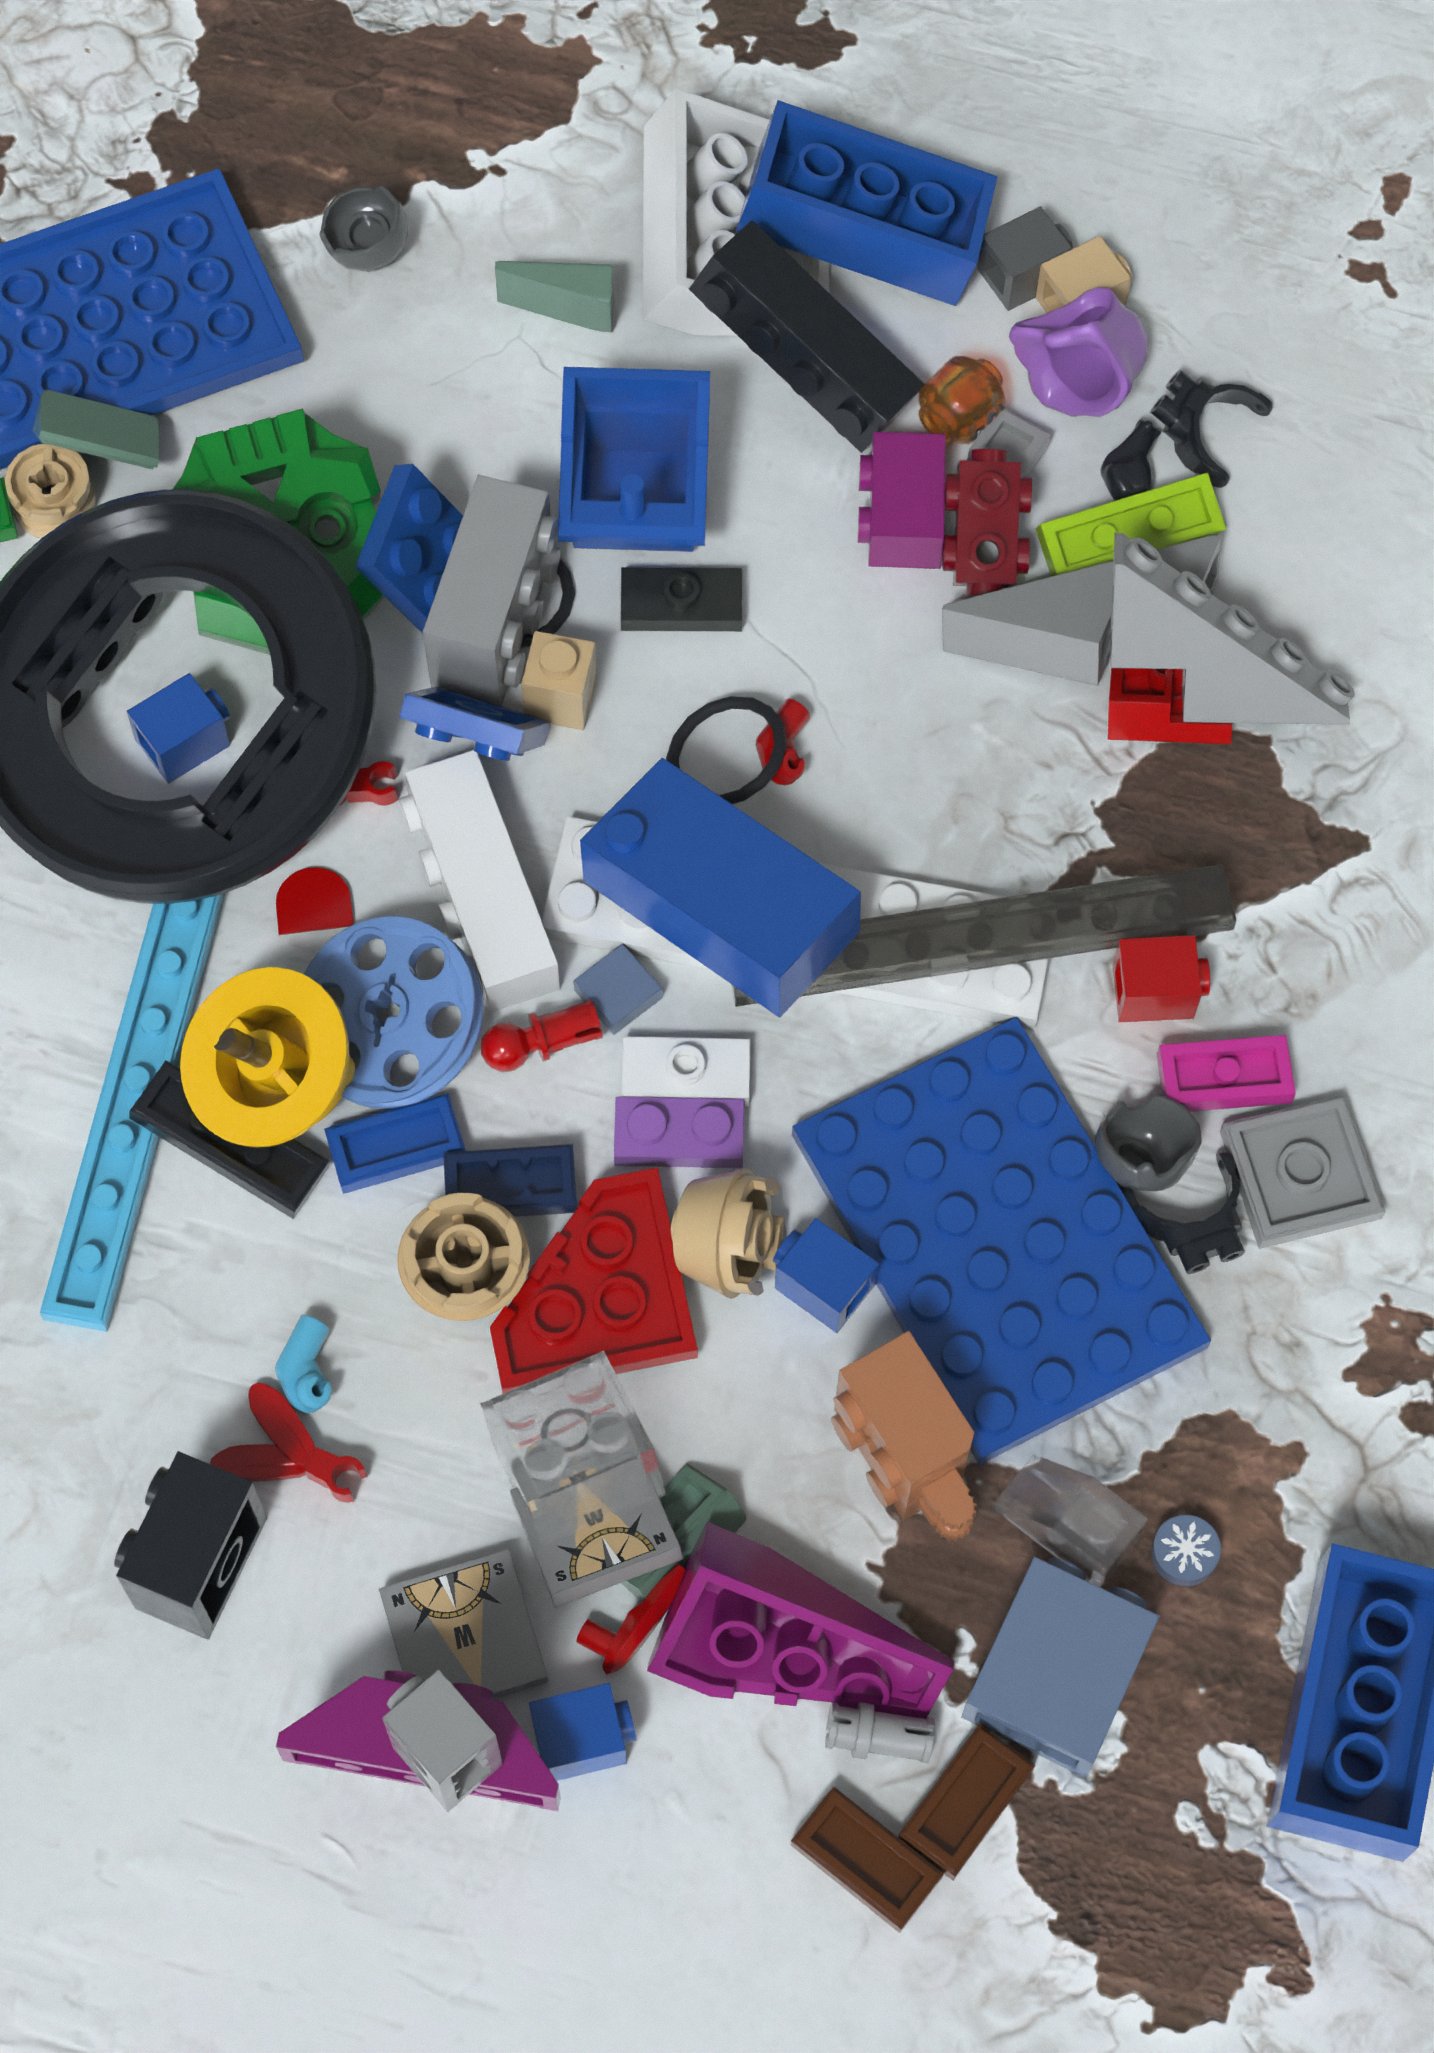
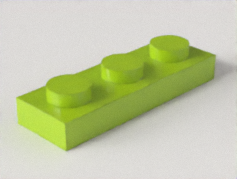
M1207 472L1042 523L1035 530L1052 577L1113 561L1114 533H1123L1132 540L1135 537L1144 539L1155 549H1160L1189 540L1221 534L1226 530V526Z

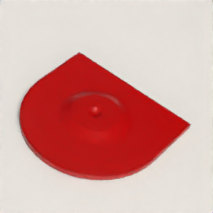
M316 867L299 870L290 875L281 884L277 892L276 913L279 935L345 928L354 925L349 888L339 875L330 870Z

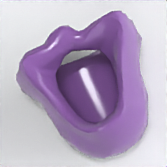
M1106 287L1088 290L1069 304L1045 315L1016 322L1009 334L1017 358L1028 371V380L1033 394L1045 407L1072 417H1101L1119 408L1121 402L1130 393L1132 382L1138 377L1146 362L1148 334L1139 316L1122 304L1114 292Z

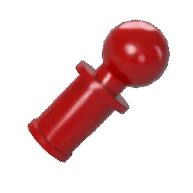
M590 999L569 1008L538 1017L535 1012L529 1013L530 1027L523 1029L511 1022L497 1023L488 1028L481 1038V1056L492 1069L499 1072H510L523 1066L531 1052L538 1050L544 1062L550 1060L549 1054L580 1043L583 1044L601 1039L603 1034L601 1028H598L601 1025L594 1004Z

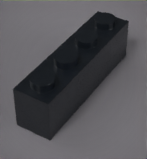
M753 220L711 257L689 288L709 311L723 321L747 344L751 351L762 358L798 395L802 396L841 436L845 437L861 453L873 442V432H883L925 386L909 368Z

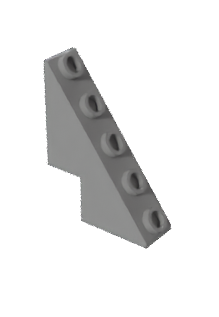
M1114 533L1110 629L1111 668L1183 669V722L1350 724L1348 702L1355 696V693L1345 678L1332 670H1328L1325 673L1307 660L1302 650L1292 641L1286 638H1279L1277 640L1259 627L1255 618L1241 606L1234 604L1229 607L1211 594L1207 585L1195 574L1188 571L1180 573L1162 561L1158 551L1144 539L1135 537L1132 540L1123 533Z
M1210 535L1156 549L1162 561L1180 573L1188 571L1195 574L1207 585L1211 594H1213L1219 574L1221 536ZM1113 561L944 604L942 607L943 651L1098 686L1111 656L1110 629Z

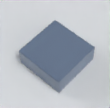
M623 944L573 980L574 991L583 1001L592 1000L598 1018L613 1035L663 998V988Z

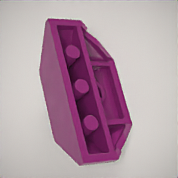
M387 1670L383 1672L382 1679L363 1676L279 1732L276 1748L282 1760L290 1763L305 1764L425 1786L393 1749L382 1719L390 1711V1708L387 1706L390 1697L403 1684L417 1675ZM453 1683L452 1685L496 1734L503 1764L469 1795L558 1811L561 1799L559 1784L504 1702L492 1699L493 1691L485 1687L468 1683Z

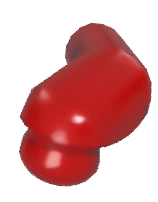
M786 699L776 712L784 723L787 747L781 766L771 781L784 786L790 785L803 775L806 765L804 757L799 758L793 740L810 719V713L801 703L793 699ZM769 724L757 736L755 743L762 769L769 762L774 746L773 732Z

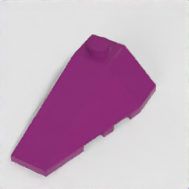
M707 1522L684 1566L686 1571L678 1591L667 1610L648 1663L647 1671L710 1697L733 1699L735 1691L775 1696L774 1704L797 1706V1699L837 1703L839 1706L857 1708L859 1702L874 1704V1711L926 1719L954 1669V1661L770 1547Z

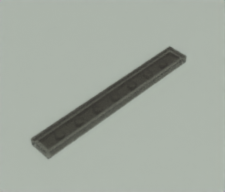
M1223 864L860 919V932L800 997L1117 948L1119 939L1197 936L1234 930L1237 920ZM731 985L735 1007L757 1004L752 998Z

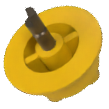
M266 967L249 970L227 980L217 987L200 1005L185 1034L181 1052L180 1071L187 1101L193 1113L207 1129L222 1139L237 1145L269 1147L290 1141L323 1120L335 1108L346 1086L352 1081L355 1075V1063L349 1056V1039L345 1020L329 992L319 983L302 973L285 968Z

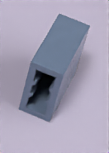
M1034 1557L969 1695L961 1718L977 1726L980 1724L990 1732L1086 1778L1095 1762L1160 1616L1148 1611L1149 1604L1142 1597L1131 1591L1112 1587L1110 1592L1085 1581V1572L1065 1560L1049 1558L1048 1562Z

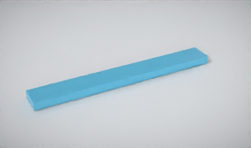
M225 893L197 901L153 904L41 1306L40 1315L43 1320L104 1332L108 1330L159 1141V1136L129 1119V1111L165 1060L176 1067L179 1066L185 1034L191 1022Z

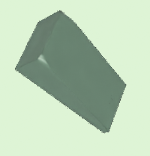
M495 261L498 302L591 330L612 332L614 304L613 266L605 264Z

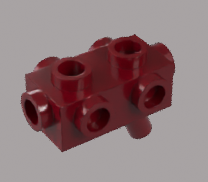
M974 449L971 453V461H959L957 474H946L945 510L956 512L955 535H944L943 571L953 572V586H967L966 597H975L1002 590L1003 588L1013 587L1017 582V574H1028L1029 537H1018L1019 513H1030L1032 477L1020 476L1021 462H1008V451ZM989 541L996 545L998 549L996 562L984 564L978 560L976 548L980 543Z

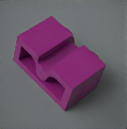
M873 432L872 454L860 455L859 491H870V507L859 506L857 543H869L868 566L940 569L944 542L945 434Z

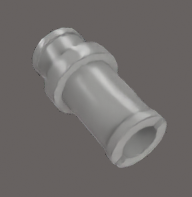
M859 1702L857 1708L844 1707L832 1703L827 1720L826 1730H829V1734L827 1733L825 1736V1748L851 1750L853 1758L866 1759L868 1753L928 1763L934 1736H930V1732L933 1733L935 1730V1720L930 1717L924 1719L874 1711V1704Z

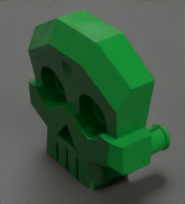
M303 408L277 415L274 418L269 417L252 422V424H244L229 428L226 431L222 430L196 437L183 474L172 490H198L238 498L261 507L288 522L308 538L326 557L350 590L363 620H365L385 598L355 568L376 515L374 505L380 500L381 493L368 448L330 433L308 416ZM282 477L274 502L252 486ZM325 519L332 520L337 524L339 532L333 538L324 539L316 533L315 527L318 522ZM193 591L199 635L270 655L266 640L251 616L224 599Z

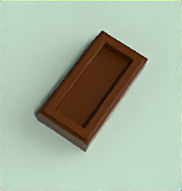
M979 1724L901 1830L898 1838L954 1881L1036 1765Z
M834 1786L790 1843L794 1849L899 1933L905 1928L944 1875Z

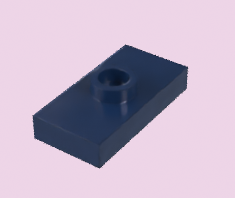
M573 1144L443 1153L445 1195L453 1193L478 1194L501 1205L514 1217L574 1213L577 1209Z

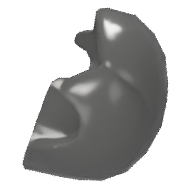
M379 185L375 188L356 187L337 194L325 209L319 235L328 253L339 264L347 269L371 272L389 265L404 249L408 237L407 217L401 202L385 186Z
M1153 1094L1137 1107H1126L1124 1101L1118 1103L1100 1124L1096 1133L1095 1144L1101 1165L1121 1186L1142 1191H1162L1175 1185L1186 1173L1199 1151L1202 1139L1199 1122L1185 1106L1164 1095Z

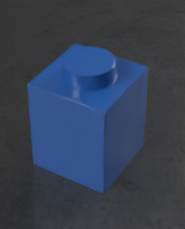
M190 673L127 710L136 742L168 784L230 746L224 723L231 718L227 707L212 687L203 691Z
M815 1218L803 1234L793 1230L776 1251L773 1257V1262L777 1264L774 1288L832 1331L838 1333L875 1287L879 1263Z
M610 1683L528 1702L540 1757L556 1781L627 1764L624 1744L636 1741L634 1725L628 1701L624 1700L614 1703Z

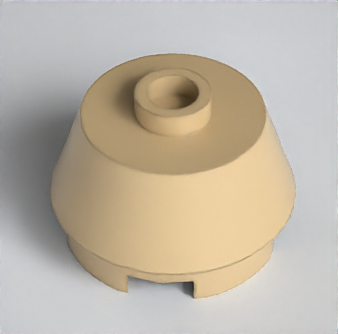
M750 1168L692 1180L682 1193L671 1223L673 1253L678 1270L682 1274L730 1299L736 1298L740 1293L761 1295L764 1289L762 1282L758 1280L762 1270H776L777 1264L773 1262V1257L783 1242L784 1217L772 1215L770 1196H777V1193L781 1190L777 1180L771 1177L756 1176Z
M453 1193L431 1201L428 1207L417 1214L407 1226L399 1244L398 1271L407 1293L424 1310L448 1320H476L499 1311L518 1294L528 1274L530 1264L529 1244L520 1223L504 1207L478 1194Z

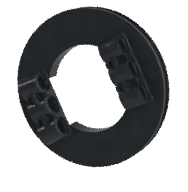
M158 490L113 499L76 515L42 537L19 558L0 581V827L33 859L67 882L92 893L116 900L148 904L190 902L227 893L272 872L298 853L319 833L348 794L363 762L375 716L376 674L370 637L362 614L350 590L326 557L308 538L288 522L271 512L238 498L198 490ZM195 591L217 596L234 604L251 616L259 626L270 652L273 668V686L284 697L204 805L200 804L191 794L169 800L141 801L114 795L99 788L82 774L68 750L63 734V728L71 723L83 708L89 695V690L93 692L100 683L98 680L106 676L117 664L123 654L126 642L130 643L136 635L135 632L145 626L153 617L161 603L163 592Z

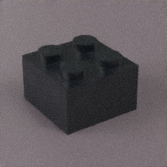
M177 1451L169 1469L160 1467L154 1475L145 1498V1504L150 1506L139 1530L131 1528L125 1534L117 1550L114 1566L119 1568L116 1577L135 1609L209 1640L263 1529L267 1516L253 1482Z

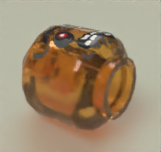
M954 356L945 362L924 383L925 385L919 391L918 396L920 406L918 415L922 425L930 434H945V444H952L953 442L956 444H970L974 442L979 434L1006 406V396L1002 387L1003 377L999 370L988 360L982 358L976 360L969 356Z

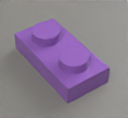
M616 1097L614 1166L743 1168L744 1099Z

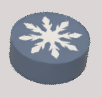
M1178 1515L1165 1521L1158 1529L1151 1545V1558L1155 1569L1165 1580L1178 1586H1194L1205 1581L1215 1570L1221 1555L1220 1539L1214 1528L1205 1520L1193 1515Z

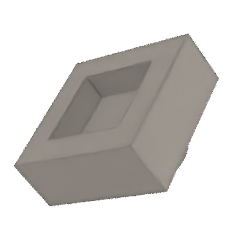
M998 407L996 410L998 413L997 417L989 425L986 424L984 430L969 448L967 460L971 461V453L974 449L1008 451V462H1021L1020 476H1028L1047 449L1050 434L1005 409L1001 412V408Z

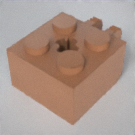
M907 1331L839 1370L836 1396L833 1398L836 1414L831 1417V1422L847 1450L850 1452L857 1448L860 1450L871 1468L870 1471L866 1472L867 1481L873 1493L885 1508L893 1504L903 1521L922 1511L930 1525L936 1527L935 1533L938 1532L941 1535L940 1538L945 1537L947 1541L953 1539L956 1542L959 1538L964 1539L965 1534H969V1528L973 1526V1517L976 1515L974 1509H976L977 1504L973 1502L974 1496H969L970 1490L963 1481L974 1431L910 1331Z

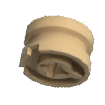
M46 443L33 445L20 452L8 466L5 485L15 519L23 530L37 538L44 537L63 522L96 506L94 488L90 480L87 464L79 453L74 450ZM54 486L51 488L50 494H43V490L46 487Z

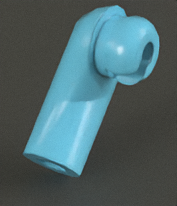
M301 1315L276 1362L275 1373L288 1402L300 1411L311 1413L325 1406L332 1395V1385L329 1379L325 1380L315 1360L330 1329L315 1318Z

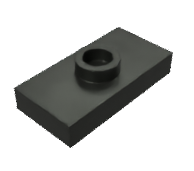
M621 567V631L742 632V568Z

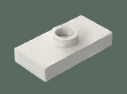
M622 1037L621 1097L744 1099V1106H749L750 1039Z

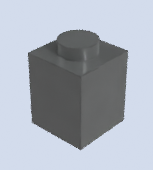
M1040 206L985 233L979 253L977 269L1005 308L1010 311L1036 298L1041 264L1073 249L1072 241L1066 229L1059 223L1054 224Z

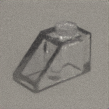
M1035 1454L1031 1456L992 1505L995 1511L1054 1557L1065 1560L1084 1571L1086 1574L1085 1581L1100 1588L1138 1542L1148 1521L1147 1517L1095 1477Z

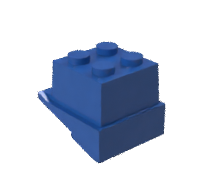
M564 367L558 542H573V548L679 552H693L694 546H705L710 371Z

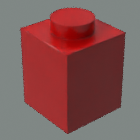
M1175 936L1119 939L1112 964L1118 1022L1194 1019L1201 996H1209L1210 993L1209 962L1207 958H1198L1196 937Z

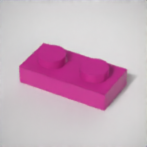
M1286 1035L1159 1045L1156 1054L1162 1095L1185 1106L1190 1112L1292 1104L1296 1095Z

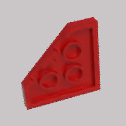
M658 1167L593 1180L579 1200V1207L562 1231L554 1235L528 1272V1279L518 1294L513 1298L508 1307H503L491 1324L490 1332L503 1397L698 1358V1348L682 1275L674 1259L671 1225Z

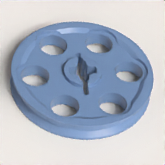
M399 916L377 917L359 922L346 928L328 941L315 955L304 972V975L319 983L325 990L331 987H340L343 991L344 1004L341 1013L345 1020L349 1044L356 1045L361 1056L360 1063L355 1070V1075L346 1086L342 1095L348 1101L377 1109H395L419 1103L446 1087L460 1073L474 1051L482 1027L484 1007L483 993L478 975L464 951L446 935L427 923ZM370 940H383L386 945L384 961L373 970H361L358 965V954L362 946ZM432 948L441 949L445 957L444 967L441 972L429 980L419 979L415 969L419 956ZM392 1001V1003L400 1007L398 1017H388L384 1023L376 1017V1013L379 1008H388ZM446 1006L458 1007L461 1012V1024L458 1030L447 1038H437L432 1030V1021L435 1014ZM403 1055H415L419 1061L417 1077L407 1086H394L390 1080V1070L393 1063Z

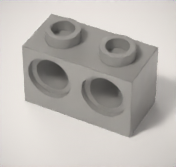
M439 1669L425 1681L420 1675L413 1677L403 1684L388 1700L387 1706L390 1708V1711L382 1719L393 1749L447 1812L453 1809L503 1765L496 1734Z

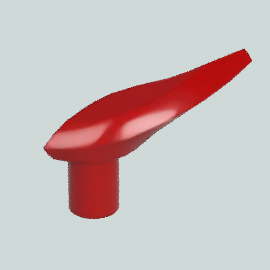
M678 1564L665 1575L644 1601L628 1612L617 1633L589 1618L585 1621L577 1636L576 1643L605 1658L602 1668L606 1675L623 1668L643 1646L671 1605L686 1569Z

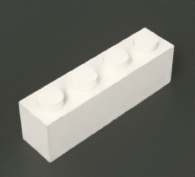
M472 750L406 771L405 778L408 796L399 798L406 826L410 834L421 831L427 849L418 851L425 877L430 887L438 884L442 887L447 902L438 905L445 931L451 940L461 938L467 957L470 959L478 975L483 1000L488 1013L560 990L556 957L477 752Z

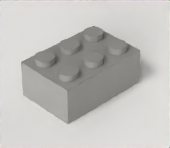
M477 475L422 632L431 687L437 686L498 706H502L508 686L518 687L526 657L525 652L520 651L522 640L525 634L534 636V632L539 627L543 600L538 599L543 582L553 583L560 560V548L553 547L558 529V518L550 516L548 491Z

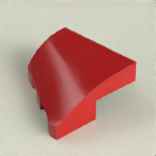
M1111 668L1108 740L1231 744L1232 723L1183 722V669Z

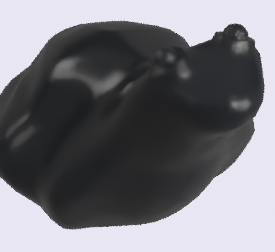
M1140 419L1131 434L1123 443L1111 451L1102 463L1100 469L1101 477L1114 501L1153 489L1154 473L1149 462V456L1161 432L1154 428L1150 421Z

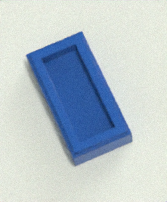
M448 1093L413 1105L398 1107L324 1128L343 1194L443 1166V1153L466 1151Z

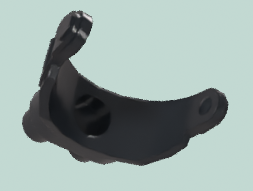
M1180 369L1171 377L1166 385V388L1172 392L1169 397L1165 394L1161 396L1152 407L1150 413L1165 424L1163 432L1174 441L1175 453L1184 466L1199 475L1208 472L1212 486L1222 488L1228 484L1230 476L1210 458L1200 438L1199 418L1204 405L1216 402L1234 405L1242 404L1257 415L1268 416L1273 409L1272 402L1261 393H1257L1246 386L1221 384L1214 387L1202 377L1196 381Z
M1222 1151L1216 1154V1161L1226 1185L1227 1201L1219 1212L1204 1221L1181 1223L1158 1217L1144 1206L1139 1205L1132 1189L1120 1186L1122 1193L1146 1233L1156 1240L1164 1242L1170 1255H1179L1187 1274H1194L1206 1269L1210 1265L1209 1258L1219 1255L1221 1262H1228L1237 1259L1245 1253L1237 1234L1242 1229L1236 1211L1238 1205L1236 1201L1240 1193L1239 1178L1235 1171L1236 1166L1233 1158L1228 1152Z

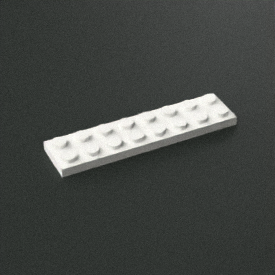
M566 816L541 920L548 939L610 951L623 944L632 955L709 969L583 881L580 839L597 822ZM819 863L861 891L860 933L808 988L1001 1024L1017 1017L1023 1028L1035 1030L1057 913L1056 906Z

